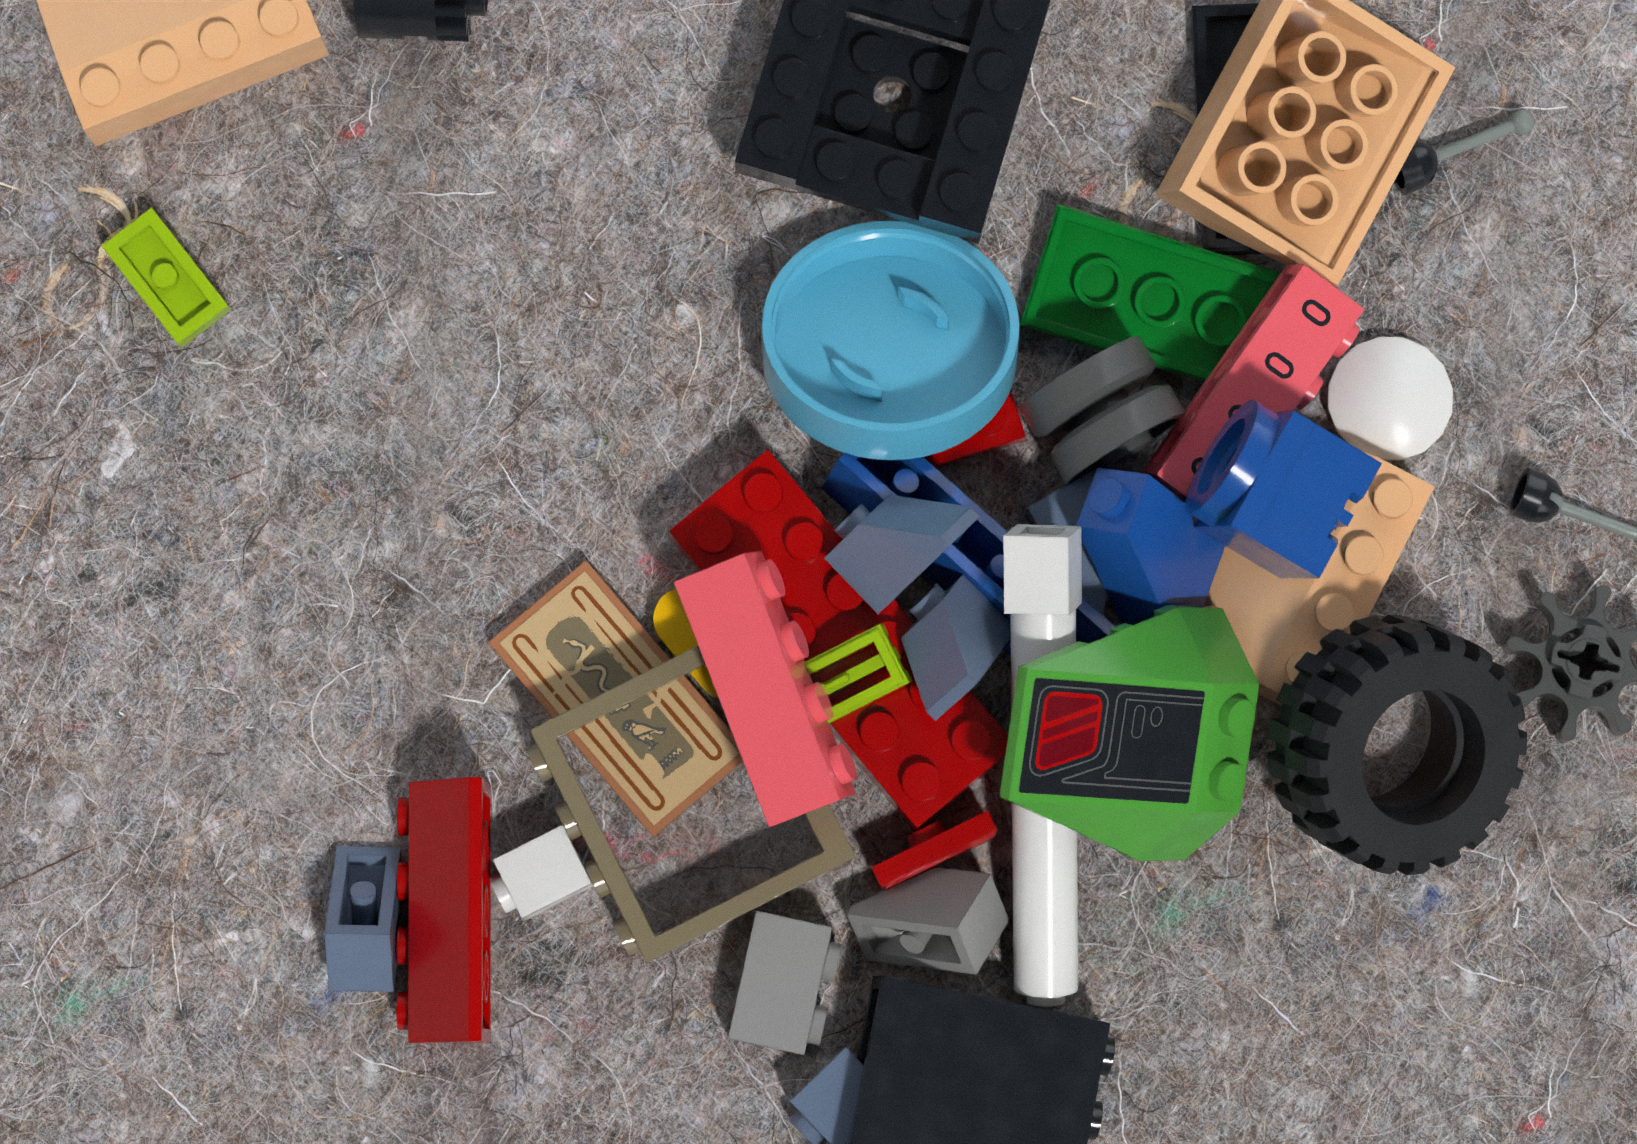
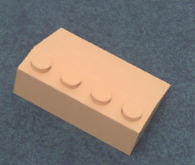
M36 0L60 72L81 126L95 146L112 141L329 55L308 0Z
M1261 0L1155 195L1206 227L1285 265L1305 264L1334 287H1338L1456 67L1350 0Z
M1364 452L1382 464L1365 496L1358 503L1347 500L1344 509L1354 516L1348 527H1337L1336 530L1330 533L1338 539V545L1320 578H1279L1225 546L1204 606L1223 608L1259 682L1258 694L1282 706L1283 703L1276 700L1284 682L1292 685L1299 674V671L1294 666L1307 651L1316 655L1323 649L1319 643L1321 638L1335 629L1350 634L1349 625L1353 621L1369 617L1435 486L1377 456Z

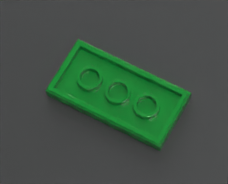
M1058 204L1020 326L1100 351L1128 338L1140 336L1156 362L1155 368L1204 383L1281 273Z

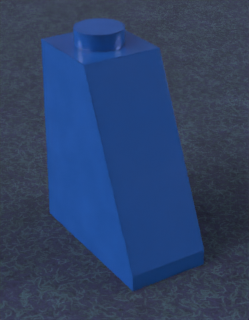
M1097 467L1076 526H1081V539L1120 623L1138 624L1154 617V610L1166 605L1204 606L1225 546L1194 528L1198 519L1186 512L1185 502L1151 475Z

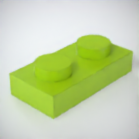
M152 207L101 245L180 348H183L231 311L224 299Z

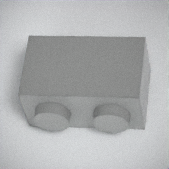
M756 911L728 1039L803 1056L805 1055L807 1043L820 1045L828 1007L816 1005L821 979L834 982L842 944L830 942L832 927Z

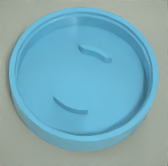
M872 221L847 226L825 234L802 248L785 264L773 281L766 297L762 317V357L766 381L774 399L786 416L803 432L828 447L857 457L877 460H906L929 456L952 448L972 437L993 419L1004 404L1013 385L1017 369L1020 327L1018 309L1010 286L998 268L980 250L959 237L903 221Z

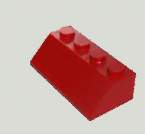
M483 777L409 782V797H399L397 804L398 836H409V862H398L397 866L398 900H409L408 926H398L397 962L398 965H408V991H398L397 1029L408 1030V1043L413 1044L491 1043V883L489 880L491 878V785Z

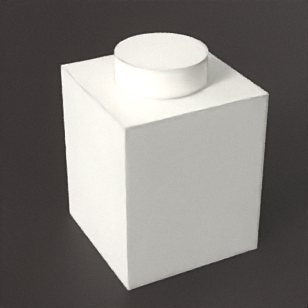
M563 825L493 859L500 874L489 879L504 911L508 913L517 908L521 918L524 920L593 887L583 862Z

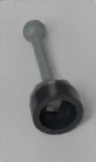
M1518 110L1512 114L1507 122L1438 149H1433L1428 143L1416 140L1394 183L1403 195L1422 189L1434 179L1439 161L1513 132L1519 135L1528 134L1534 128V116L1527 110Z
M1527 468L1521 475L1510 504L1511 516L1527 522L1541 523L1551 520L1557 513H1561L1637 541V527L1563 501L1562 490L1559 484L1549 475L1531 468Z

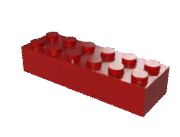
M767 449L669 530L670 539L697 572L743 553L762 551L765 561L771 559L777 566L784 582L785 596L780 597L788 620L789 622L794 620L798 623L808 644L809 656L804 658L805 662L878 624L884 623L889 633L888 638L892 646L896 647L901 657L899 660L904 670L908 671L912 682L830 723L829 726L836 739L846 746L851 757L912 830L916 832L1005 758L1008 734L971 690L936 721L926 712L901 637L913 624V621L895 600L877 614L824 559L842 539L834 531V527ZM872 643L810 675L812 682H819L821 684L878 655L879 652L875 644ZM886 666L829 694L831 706L833 707L890 678L891 676Z

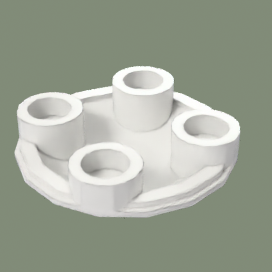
M1377 337L1356 345L1336 364L1328 384V411L1337 433L1344 441L1357 449L1383 460L1401 461L1425 452L1443 435L1452 414L1453 387L1444 365L1427 347L1404 337Z

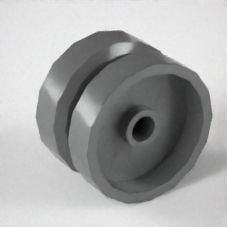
M1140 336L1128 338L1093 355L1046 384L1020 405V411L1036 437H1051L1074 426L1077 427L1054 445L1049 457L1065 485L1093 469L1096 472L1097 467L1109 469L1130 458L1151 444L1156 437L1174 426L1185 416L1186 412L1170 385H1154L1131 396L1128 395L1150 378L1156 365L1155 360Z

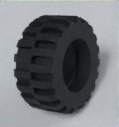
M1387 615L1381 620L1371 616L1355 620L1349 625L1350 634L1335 629L1321 638L1319 643L1323 649L1316 655L1307 651L1294 666L1299 671V674L1292 685L1284 682L1276 700L1283 703L1279 718H1270L1267 738L1276 742V750L1268 752L1267 755L1269 774L1282 781L1275 785V794L1282 808L1292 813V822L1300 830L1318 840V843L1356 864H1362L1373 871L1389 875L1397 870L1405 875L1423 874L1430 869V863L1443 868L1461 858L1459 850L1464 846L1474 850L1489 836L1485 831L1487 826L1493 820L1500 823L1510 808L1505 803L1511 788L1518 790L1524 770L1517 767L1519 755L1527 754V732L1518 728V722L1525 720L1521 697L1510 693L1513 689V680L1503 666L1493 662L1492 654L1479 645L1425 621H1416L1402 615ZM1422 691L1429 706L1431 719L1430 737L1424 756L1414 772L1403 783L1389 792L1370 797L1363 777V756L1369 734L1380 716L1392 704L1407 695Z

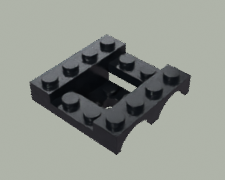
M784 0L735 158V173L979 243L1051 0ZM850 12L966 45L970 48L968 52L854 20L850 18ZM896 82L903 85L908 90L911 98L908 106L897 113H888L881 110L875 103L874 94L882 84Z

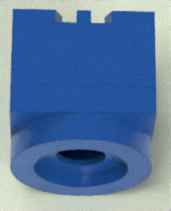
M1250 400L1230 417L1204 455L1190 484L1185 501V510L1188 514L1198 519L1194 528L1279 578H1320L1338 545V539L1330 533L1336 530L1337 527H1348L1354 516L1344 509L1347 500L1358 503L1365 496L1382 463L1294 410L1275 413L1259 402Z

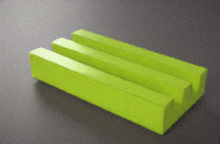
M884 623L878 624L805 662L808 674L812 675L874 643L879 652L878 655L821 683L827 695L884 666H886L891 676L833 706V717L827 720L829 724L912 682L908 671L904 670L899 660L901 657L896 647L892 646L888 638L889 633Z

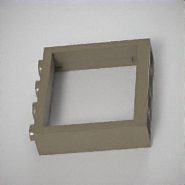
M699 646L531 729L530 731L536 743L525 748L541 782L543 783L554 777L565 801L555 805L554 808L570 840L572 841L583 835L594 859L584 863L583 866L599 898L601 899L612 893L623 917L613 921L612 924L628 956L630 957L641 951L646 963L856 857L830 804L803 815L822 851L821 853L657 936L654 935L557 739L705 666L706 664Z

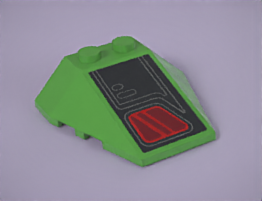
M1166 605L1154 610V617L1138 624H1120L1110 628V635L1089 644L1079 641L1018 666L999 797L1052 822L1068 827L1090 840L1102 843L1117 850L1118 853L1137 861L1186 860L1240 812L1246 782L1252 730L1255 722L1259 682L1223 608L1197 605Z

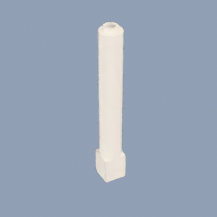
M1017 524L1003 535L1004 614H1010L1011 713L1018 666L1076 643V608L1082 604L1081 526ZM1012 803L1014 991L1027 996L1028 1004L1042 1007L1058 1006L1065 1003V996L1078 991L1077 832Z

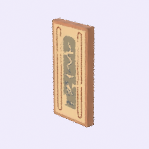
M586 560L488 642L552 719L670 660ZM685 676L567 734V737L653 838L743 763L732 731Z

